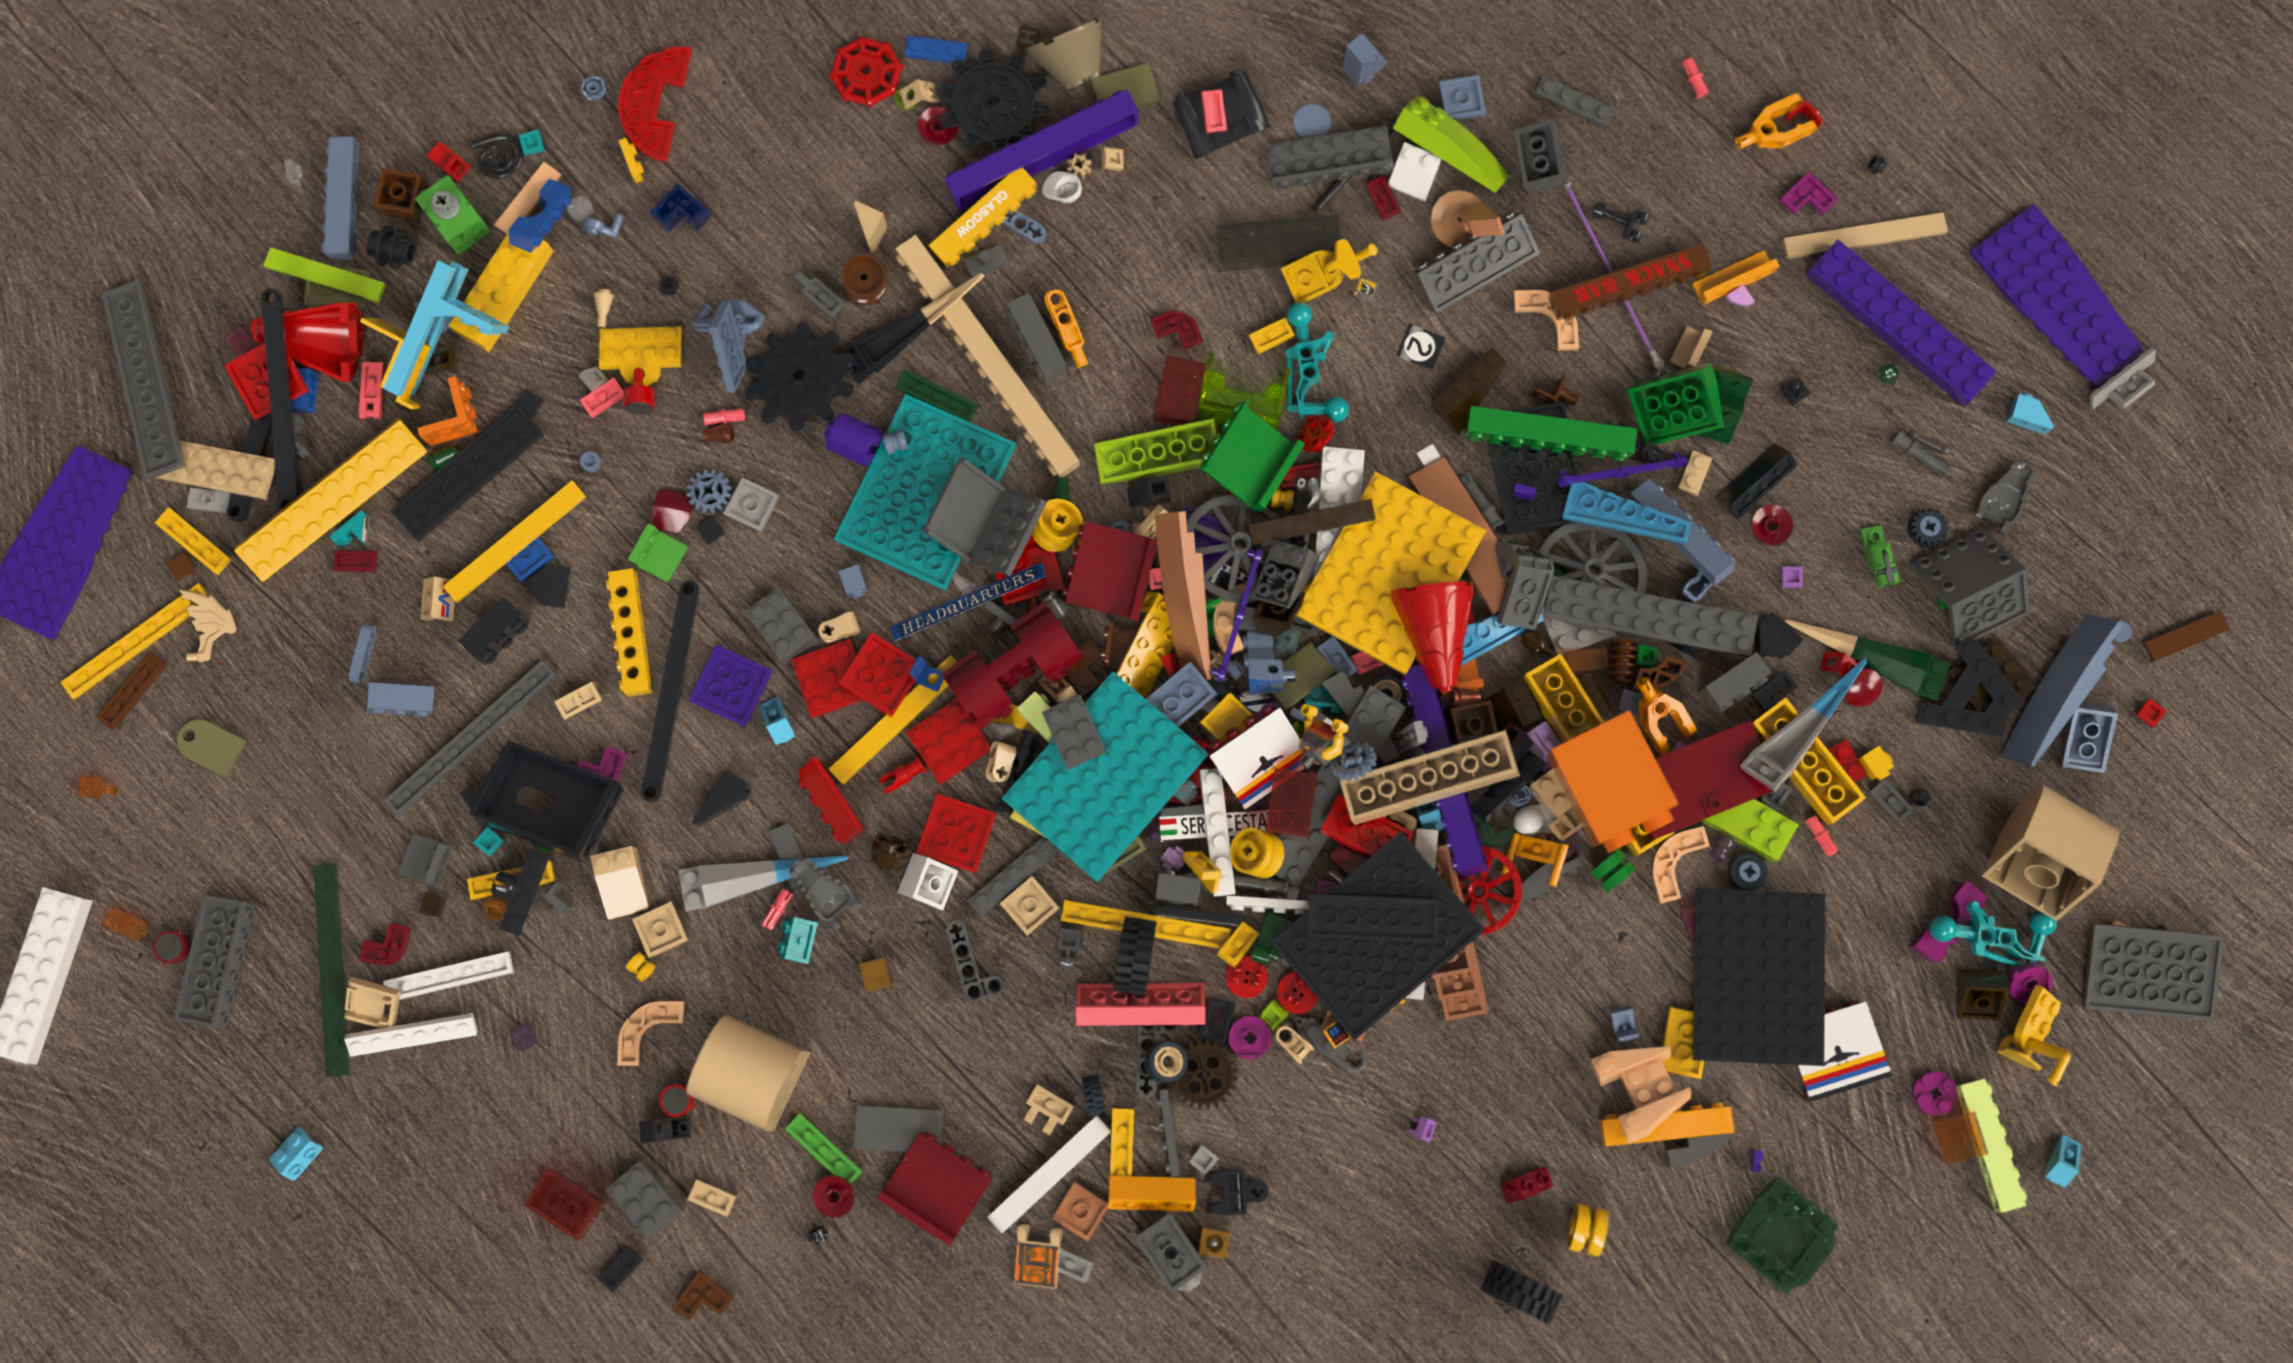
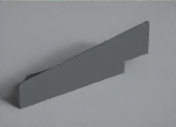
M1344 671L1336 673L1323 682L1324 687L1350 718L1365 693L1362 686L1358 685L1352 688ZM1388 737L1378 754L1384 763H1388L1400 756L1390 737Z

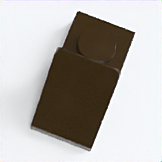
M448 346L433 351L424 373L433 375L446 371L458 374V354L455 347Z

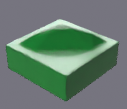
M1636 645L1637 650L1634 651L1636 659H1634L1635 666L1647 669L1657 667V648Z

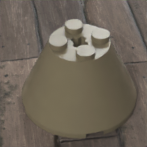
M1097 17L1084 22L1081 25L1037 42L1033 46L1027 47L1026 50L1066 89L1078 86L1084 81L1101 75L1099 71L1101 69L1102 19Z

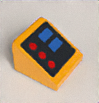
M1338 1021L1322 1030L1334 1049L1351 1038Z

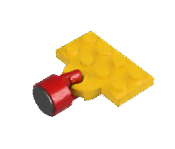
M682 327L600 329L599 368L600 370L620 369L625 382L632 385L626 387L623 391V408L628 413L636 415L651 413L654 410L655 391L649 385L658 381L661 368L682 367Z

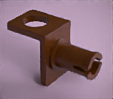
M1566 376L1558 379L1552 395L1539 388L1534 389L1530 393L1531 396L1547 404L1554 403L1559 398L1575 406L1578 401L1577 398L1580 397V394L1564 387Z

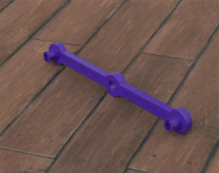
M1680 452L1673 453L1674 460L1631 467L1623 466L1618 469L1571 476L1567 475L1566 470L1564 472L1562 470L1559 472L1560 478L1557 482L1558 486L1564 487L1574 483L1604 478H1624L1635 473L1672 467L1680 468L1688 462L1686 457H1681Z
M1257 548L1255 551L1248 550L1247 556L1252 557L1254 560L1221 668L1213 667L1211 674L1218 677L1217 681H1223L1262 555L1263 549Z

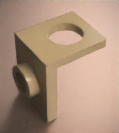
M917 79L900 90L904 106L907 109L921 100L933 103L940 101L934 83ZM913 89L915 96L913 100L909 101L907 93Z

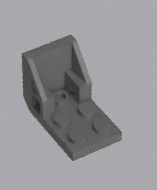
M1497 541L1495 551L1500 575L1509 582L1497 622L1501 625L1536 629L1554 574L1553 560L1532 546Z

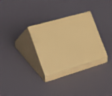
M858 201L854 202L870 252H875L887 229L884 214Z

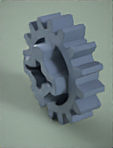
M706 469L704 470V475L697 472L698 478L690 479L693 485H687L688 490L691 491L687 493V497L693 498L689 501L692 506L696 505L695 509L697 511L702 509L704 514H707L708 510L715 514V509L717 508L722 512L721 506L723 504L727 506L728 502L726 499L732 498V495L728 493L732 491V487L728 485L729 480L727 478L723 479V473L717 475L714 469L711 471V474ZM720 485H722L723 488L722 495L719 493V489L721 488ZM697 489L700 490L699 499H697L696 495ZM707 490H709V491L713 490V493H712V494H710V493L707 494L706 491H707Z
M1357 740L1355 744H1352L1350 741V744L1342 749V753L1330 762V766L1335 777L1338 776L1339 780L1345 778L1349 782L1351 778H1354L1355 781H1358L1359 776L1365 778L1366 772H1372L1371 767L1376 766L1375 760L1377 757L1372 746H1368L1367 742L1361 745L1360 740Z

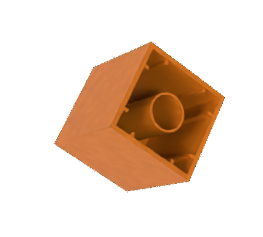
M1630 710L1551 749L1548 753L1547 759L1593 847L1603 843L1607 852L1610 853L1635 840L1630 829L1642 824L1646 834L1674 821L1669 810L1677 806L1678 802Z

